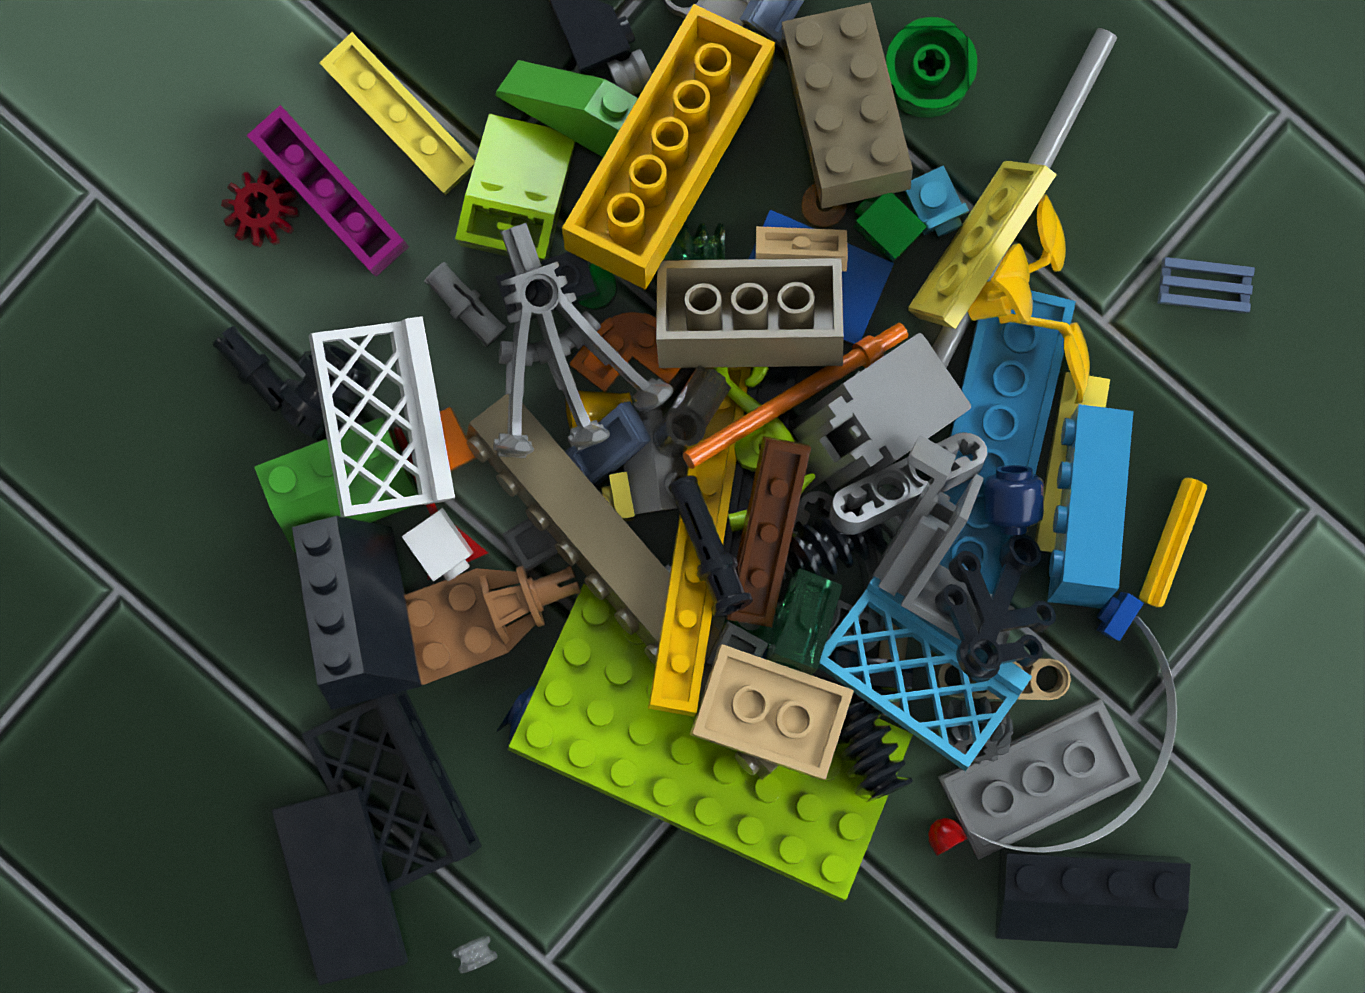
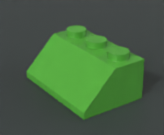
M381 417L360 426L375 436L386 421V418ZM390 425L380 441L401 455L402 452ZM352 429L347 430L340 440L342 452L355 462L358 461L370 444ZM327 439L254 467L269 507L294 552H296L292 527L333 516L341 517ZM375 447L362 467L383 481L396 462ZM344 464L347 476L352 469ZM401 467L389 484V487L403 497L418 495L409 471ZM358 473L348 486L352 506L368 503L378 489ZM383 493L378 501L391 500L392 498ZM410 507L345 518L372 523Z

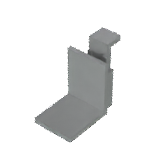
M922 333L916 334L841 384L793 420L797 428L792 430V433L799 443L811 446L805 475L815 474V479L805 488L801 495L807 493L823 481L827 482L832 491L837 488L841 490L886 468L911 451L919 436L928 439L971 409L970 402Z
M919 436L913 445L907 462L931 476V479L883 552L882 557L884 558L876 568L873 576L881 580L878 586L893 596L897 592L904 596L901 603L902 607L960 640L952 618L942 614L936 607L935 597L942 589L950 584L961 587L967 595L968 603L966 607L977 631L981 621L965 583L954 579L949 569L939 563L968 521L984 478L975 474L956 505L949 502L950 496L941 492V489L946 483L956 455L929 439ZM948 596L950 602L955 605L953 599ZM1009 605L1008 611L1015 609L1014 607ZM1011 630L999 632L996 642L998 644H1006Z

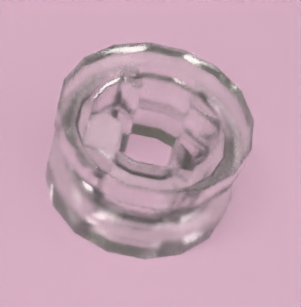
M489 935L472 940L451 952L453 958H459L461 961V965L458 967L460 973L477 969L498 957L496 951H491L488 947V943L491 942Z

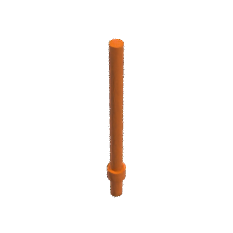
M897 323L875 337L871 335L866 336L853 344L852 351L843 356V366H826L683 452L684 461L690 468H695L861 366L867 368L882 358L885 351L907 339V329L903 324Z

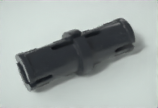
M235 326L228 328L222 333L225 338L221 339L218 337L214 341L213 346L239 372L237 377L243 384L249 383L266 401L273 412L277 411L282 407L281 404L284 400L280 389L285 382L269 366L270 360L265 354L259 355L242 337Z

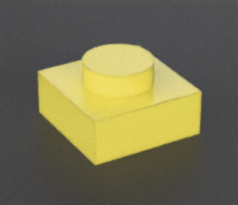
M627 472L610 474L608 476L609 486L601 487L603 497L624 521L634 520L635 514Z

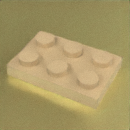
M721 644L718 647L690 735L819 780H826L854 690Z

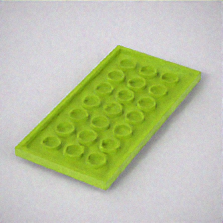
M583 584L581 593L574 603L507 750L840 902L846 901L888 798V795L866 802L871 798L870 795L857 796L854 789L864 779L849 778L847 775V771L857 763L856 761H842L840 758V754L849 744L836 745L826 780H819L782 766H778L763 780L756 773L753 776L748 774L735 758L737 751L690 735L695 716L648 709L655 665L649 660L644 651V648L647 646L636 633L630 635L619 625L614 616L617 611L606 598L599 600L589 590L587 585ZM878 718L875 721L876 726L890 725L891 731L882 738V742H897L899 746L889 756L890 760H903L913 734Z

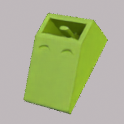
M489 114L465 193L455 237L458 244L462 247L509 257L500 232L527 223L539 260L542 261L550 258L576 142L551 127Z

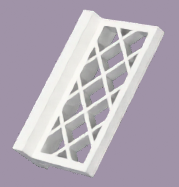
M423 316L407 318L400 322L311 333L309 341L341 518L422 504L439 503L455 498ZM390 334L393 354L384 365L364 349L373 336ZM364 337L359 345L351 340ZM339 341L354 352L341 371L326 361L323 343ZM358 357L379 371V374L367 391L346 376ZM394 363L396 365L397 374L390 369ZM328 373L335 377V380L331 385ZM385 376L400 388L401 399L393 410L372 395ZM340 383H343L361 397V400L349 417L334 407L332 394ZM367 402L388 417L375 436L354 421ZM402 408L404 410L405 419L398 415ZM336 418L344 423L339 431ZM393 421L408 432L409 444L401 455L380 441ZM349 428L370 443L357 462L344 454L341 448L340 440ZM375 447L396 462L383 481L362 467ZM410 454L412 455L413 464L406 460ZM344 464L352 469L347 476ZM401 467L416 477L419 495L403 497L389 487V484ZM358 473L378 489L368 503L352 506L348 486ZM383 493L392 498L391 500L378 501Z

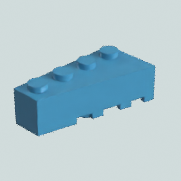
M1079 404L1071 418L1064 419L1061 445H1067L1066 461H1061L1057 477V488L1062 489L1060 505L1056 506L1053 521V532L1056 533L1055 548L1050 558V584L1047 602L1101 609L1119 589L1133 411Z

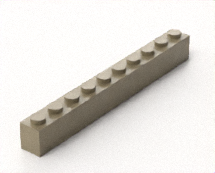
M509 394L504 395L469 422L467 431L469 439L467 445L480 462L488 461L499 473L496 475V479L503 490L511 497L517 494L528 507L525 512L534 526L540 531L547 529L557 541L555 548L560 556L569 565L572 566L575 563L587 576L584 580L589 590L599 600L604 598L608 600L617 611L614 616L619 625L628 634L636 633L647 646L644 648L647 657L655 665L670 573L523 403L522 435L528 436V441L532 442L534 451L528 454L526 458L497 456V451L493 450L494 439H498L499 433L508 434ZM712 622L705 661L720 633ZM705 663L698 706L712 668ZM738 751L735 754V758L740 766L752 776L756 773L761 780L779 766Z

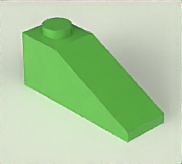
M520 60L516 62L497 89L495 95L602 157L605 156L638 99L636 96L603 78Z

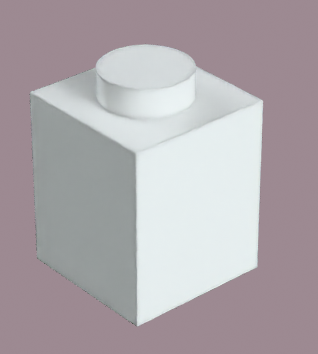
M443 508L402 536L433 581L443 575L448 582L470 567L465 559L471 556L473 551Z

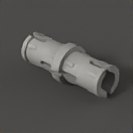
M446 262L441 263L424 280L452 309L449 314L455 320L460 318L483 342L485 347L496 340L507 328L479 300L482 295L476 289L471 291L448 267Z

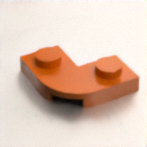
M629 312L612 318L609 317L600 324L601 328L597 331L598 334L627 363L634 358L668 384L671 383L681 370V368H659L656 344V317L647 313ZM586 346L580 349L569 364L603 392H607L620 375L609 364L607 366L604 365Z

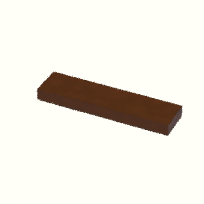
M763 436L736 559L738 566L735 568L745 593L751 594L753 602L742 610L724 616L727 620L772 627L811 446L808 444Z

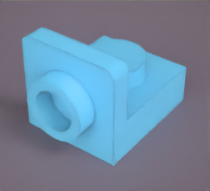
M944 165L911 180V189L903 191L913 213L927 226L923 232L924 235L936 231L938 237H941L963 226L960 218L965 217L969 209L966 203H961Z

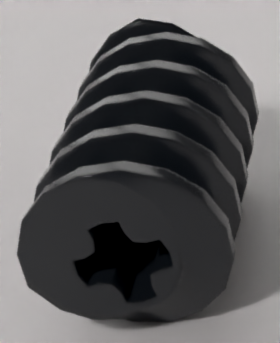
M847 506L844 513L853 512L856 516H859L861 507L851 510ZM820 517L814 521L813 527L805 524L798 528L797 535L792 533L787 556L788 565L799 581H803V574L807 573L817 583L821 581L819 569L821 566H824L831 575L837 574L836 559L838 558L847 568L852 567L853 551H856L863 560L870 558L869 544H872L879 553L884 552L886 545L881 524L852 535L838 531L832 525L830 519Z
M864 700L848 707L837 744H849L840 754V758L842 761L857 762L847 771V775L849 778L864 779L854 789V792L857 796L870 795L871 798L866 801L870 802L910 785L913 780L912 777H897L896 773L906 763L904 760H890L889 756L899 746L897 742H882V738L891 731L890 725L876 726L875 721L883 713L878 709H869L867 706L869 703Z

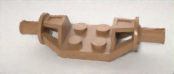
M523 565L517 567L516 572L476 568L457 575L448 582L444 580L405 595L422 685L507 654L535 625L538 627L545 625L542 611H544L543 606L581 593L578 581L559 587V583L576 577L572 566L570 565L566 569L533 580L532 576L528 577ZM520 583L519 586L492 591V589ZM529 611L531 612V614L523 617L522 619L514 622L513 624L507 627L505 626L509 622L519 618L520 616L528 613Z

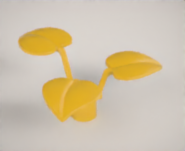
M1044 194L1037 208L1038 233L1044 248L1040 259L1028 265L1022 245L1013 244L1004 255L991 281L986 282L968 309V314L973 321L998 317L1000 324L1013 322L1058 330L1064 338L1065 356L1077 390L1074 404H1079L1083 402L1088 384L1090 361L1087 344L1078 323H1071L1069 325L1065 322L1031 317L1033 300L1028 283L1030 273L1050 263L1054 272L1061 271L1066 252L1064 232L1060 220L1048 196Z

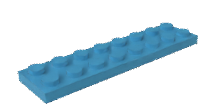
M1031 290L1033 300L1031 317L1071 324L1076 301ZM998 317L976 321L961 385V391L970 402L971 409L953 421L949 436L965 432L972 433L984 441L987 447V457L978 474L984 479L968 521L939 563L949 569L950 561L960 552H972L981 563L980 572L990 594H993L1002 571L999 561L1000 549L1014 535L1001 533L1000 526L993 525L985 519V481L988 477L996 474V468L1007 465L1031 467L1033 474H1036L1064 354V338L1058 330L1013 322L1000 324ZM960 451L957 452L955 460L966 456L972 461L973 455L971 453L963 455ZM972 479L943 492L950 496L949 502L956 505Z

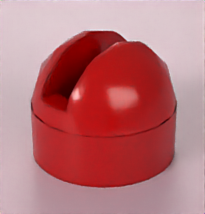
M949 818L936 820L931 825L928 833L929 844L936 856L968 839L960 824Z

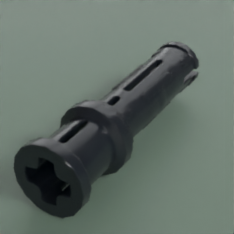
M690 475L672 482L668 489L672 493L685 529L699 559L700 565L697 567V576L700 581H705L714 603L711 609L715 617H722L742 610L750 605L753 599L751 594L745 593L735 570L738 566L736 558L731 553H726L713 518L698 486L696 476Z

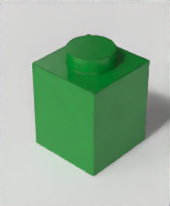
M893 193L865 199L854 211L859 218L856 220L853 228L886 260L892 263L927 228Z

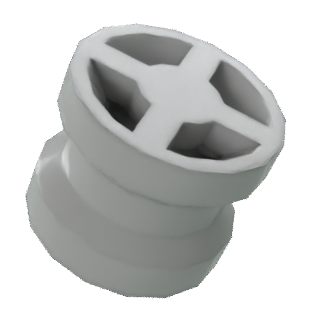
M641 49L633 51L630 58L624 61L614 59L607 62L614 84L632 95L641 93L652 76Z

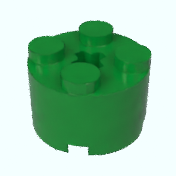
M924 17L906 25L893 38L885 55L897 109L915 117H937L957 107L970 89L977 72V53L970 38L957 28V25L939 17ZM924 60H930L931 67L938 69L934 76H927L925 70L919 69Z

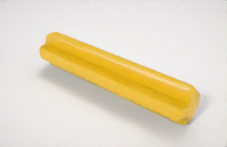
M1184 478L1180 484L1139 595V600L1154 607H1162L1166 601L1207 490V485L1199 480Z

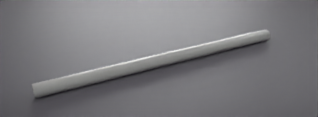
M1097 28L1028 163L1045 165L1050 169L1117 40L1116 35L1110 31ZM999 264L997 265V267L995 268V270L993 271V273H992L991 276L989 277V279H988L989 281H991V278L993 277L994 273L996 272V270H997ZM968 311L956 329L943 326L932 346L946 368L971 322Z

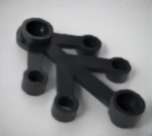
M1026 534L1014 535L1002 545L999 555L1002 571L992 596H990L981 575V563L975 554L970 551H962L949 563V571L953 578L965 583L981 621L978 631L966 607L968 603L967 595L961 587L955 584L947 585L935 597L936 607L942 614L952 618L960 637L961 643L956 651L958 664L963 672L974 680H990L999 672L1001 664L1016 661L1019 665L1028 667L1042 657L1043 646L1035 636L1027 634L1015 643L998 644L996 640L999 632L1029 627L1034 632H1043L1056 620L1054 609L1045 601H1036L1030 607L1008 611L1021 574L1030 571L1041 559V551L1038 544ZM948 596L953 599L955 605L950 602ZM1024 647L1029 650L1030 654L1025 651Z

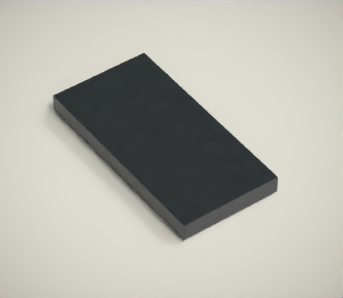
M361 786L273 809V817L319 985L406 964L408 962L407 954Z

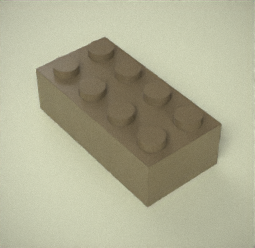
M871 2L782 21V46L821 209L878 197L882 194L910 190L913 168Z
M842 258L662 261L657 269L656 344L659 368L843 366Z

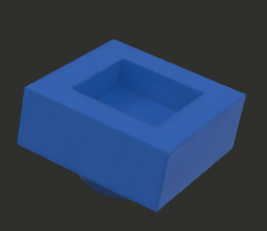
M1121 592L1117 598L1112 596L1098 613L1097 618L1102 622L1097 631L1111 640L1120 641L1144 603L1129 593Z

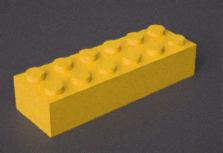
M693 4L563 225L562 232L565 250L646 290L773 69L775 42Z

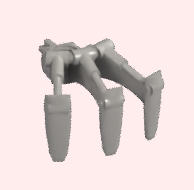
M527 223L501 231L502 239L516 275L501 281L502 286H509L511 293L505 296L504 300L506 305L516 304L517 310L507 316L509 323L515 322L513 342L501 341L499 349V364H506L505 394H509L508 434L499 433L498 439H494L493 450L497 451V456L526 458L528 454L534 451L532 442L528 441V436L522 435V399L524 396L525 366H532L533 362H539L540 365L548 363L558 390H562L577 424V427L570 429L571 435L567 436L570 446H574L579 451L609 438L610 432L604 428L603 424L599 425L597 420L590 421L576 388V383L565 356L571 354L570 350L574 347L579 349L583 345L586 346L604 365L607 366L609 364L632 385L637 390L632 396L635 401L633 406L639 412L645 411L649 413L652 409L662 405L671 396L673 388L668 383H663L660 379L656 381L651 378L647 382L598 334L597 331L601 328V325L587 311H584L582 314L579 313L572 304V302L577 300L575 293L563 294L561 291V287L568 282L566 276L556 277L554 270L559 267L558 261L542 267ZM532 280L540 281L547 287L548 299L541 307L531 305L526 299L525 290ZM555 307L570 324L561 334L557 333L551 312ZM531 315H536L544 340L533 344L527 343Z

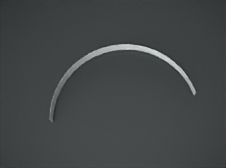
M1135 616L1134 621L1141 628L1155 652L1163 674L1167 694V725L1163 747L1154 771L1141 793L1112 822L1102 829L1070 843L1038 848L1017 847L1001 844L978 834L975 835L991 843L1020 851H1063L1091 843L1111 833L1132 817L1150 797L1167 767L1173 749L1177 723V703L1173 677L1167 659L1150 629L1138 616Z

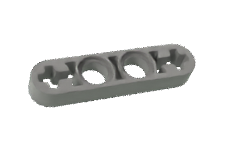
M962 432L936 443L954 455H957L958 451L963 455L970 453L973 455L972 461L966 456L954 460L941 492H945L970 480L975 474L980 473L987 457V447L980 437L972 433ZM907 457L838 491L831 504L829 519L832 525L842 533L852 535L861 533L912 508L928 482L917 476L915 471L917 468L907 462ZM884 484L894 485L901 491L902 497L897 500H887L879 494L877 488ZM866 496H867L868 503L864 504L865 499H866ZM844 505H847L851 510L861 507L859 516H856L853 512L844 513Z

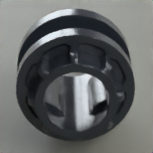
M323 344L326 361L341 371L352 355L335 345ZM305 351L298 361V365L305 373V376L301 381L287 379L280 389V393L284 398L281 404V414L291 425L304 434L322 441L327 439L312 352ZM357 359L346 376L367 391L368 385L371 382V371ZM328 373L331 385L335 380V377ZM340 383L332 394L334 407L348 417L350 414L347 410L350 405H357L361 400L359 395L343 383ZM336 418L339 431L344 423Z

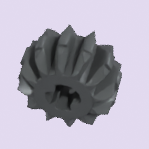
M985 696L980 699H973L976 715L996 713L1002 704L999 701L989 702ZM950 700L949 706L942 707L944 719L968 716L965 700ZM1010 711L1005 715L973 762L979 765L984 760L994 762L998 760V755L1009 753V744L1013 734V721L1010 719ZM988 722L978 723L980 734ZM970 725L946 728L949 744L966 755L974 744ZM935 729V734L939 736L938 729Z

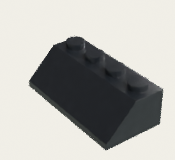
M333 516L292 527L317 685L330 708L333 710L421 687L420 672L392 528L345 517L341 518L340 516Z
M1004 847L1000 849L995 938L1177 949L1189 909L1191 864L1181 857L1079 851L1026 852Z

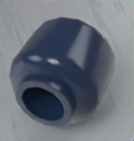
M1021 465L1001 466L996 468V474L986 479L984 485V516L991 524L1000 526L1001 533L1006 535L1026 534L1029 526H1033L1043 519L1044 482L1040 477L1033 474L1031 467Z

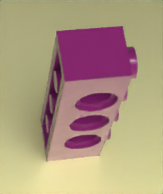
M281 105L246 135L376 277L409 248L408 244Z

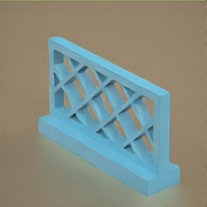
M874 576L865 592L814 658L813 664L847 688L854 690V693L966 772L1012 705L1021 695L1032 676L1010 662L1001 664L999 672L990 680H974L977 683L970 684L969 676L960 668L956 657L957 647L961 640L902 607L901 603L904 596L898 592L893 596L878 587L881 580ZM867 606L883 616L886 631L861 634L858 617ZM892 623H893L894 625H896L897 627H899L900 629H898V630H893V625H892ZM853 626L854 635L845 636L849 629ZM913 637L921 643L924 658L899 661L895 639ZM888 640L892 662L867 665L863 643ZM856 644L860 666L842 668L828 657L837 646ZM930 650L939 656L931 657ZM950 663L959 670L962 685L938 688L933 665ZM926 666L930 689L905 692L901 670ZM894 671L897 694L881 696L872 689L869 674ZM862 675L863 682L854 676ZM988 690L1003 700L996 713L976 715L972 692ZM964 693L968 716L944 719L939 696ZM932 697L936 721L919 723L910 716L907 701ZM900 702L901 709L895 706L893 703ZM988 722L980 734L978 723ZM970 725L974 744L966 755L949 744L946 728ZM938 729L939 736L933 733L931 730Z

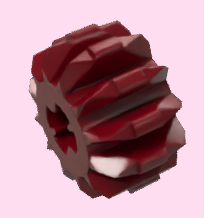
M265 169L260 170L257 183L249 172L242 173V180L245 184L242 189L232 182L227 187L230 192L236 195L235 200L224 199L221 202L223 208L235 211L223 220L225 225L228 227L238 226L234 236L240 241L247 239L251 235V243L255 247H261L265 234L273 245L279 244L280 238L276 230L281 228L284 232L291 234L294 228L285 219L286 217L296 218L300 216L299 209L293 206H286L298 198L297 193L293 189L283 191L287 180L279 175L271 182L270 172ZM257 200L263 204L265 203L267 208L270 209L264 217L259 213L257 214L252 208Z

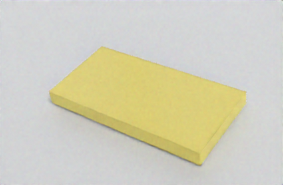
M1004 161L964 221L963 226L960 227L908 307V311L919 319L956 329L1057 174L1045 165Z

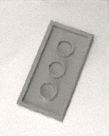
M1100 698L1012 740L1009 744V753L998 755V760L994 762L984 760L981 761L980 765L972 762L966 772L960 767H956L938 776L978 860L1004 847L991 843L975 834L1001 844L1010 845L1141 781L1120 735Z

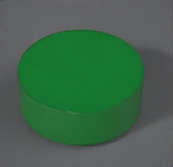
M591 264L601 295L578 303L590 310H600L606 308L614 301L618 289L617 281L611 272Z

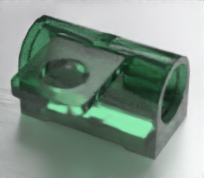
M799 569L790 578L783 603L776 606L772 627L760 625L756 630H747L738 621L727 620L726 618L723 626L726 622H730L768 643L766 660L812 675L818 670L843 585Z

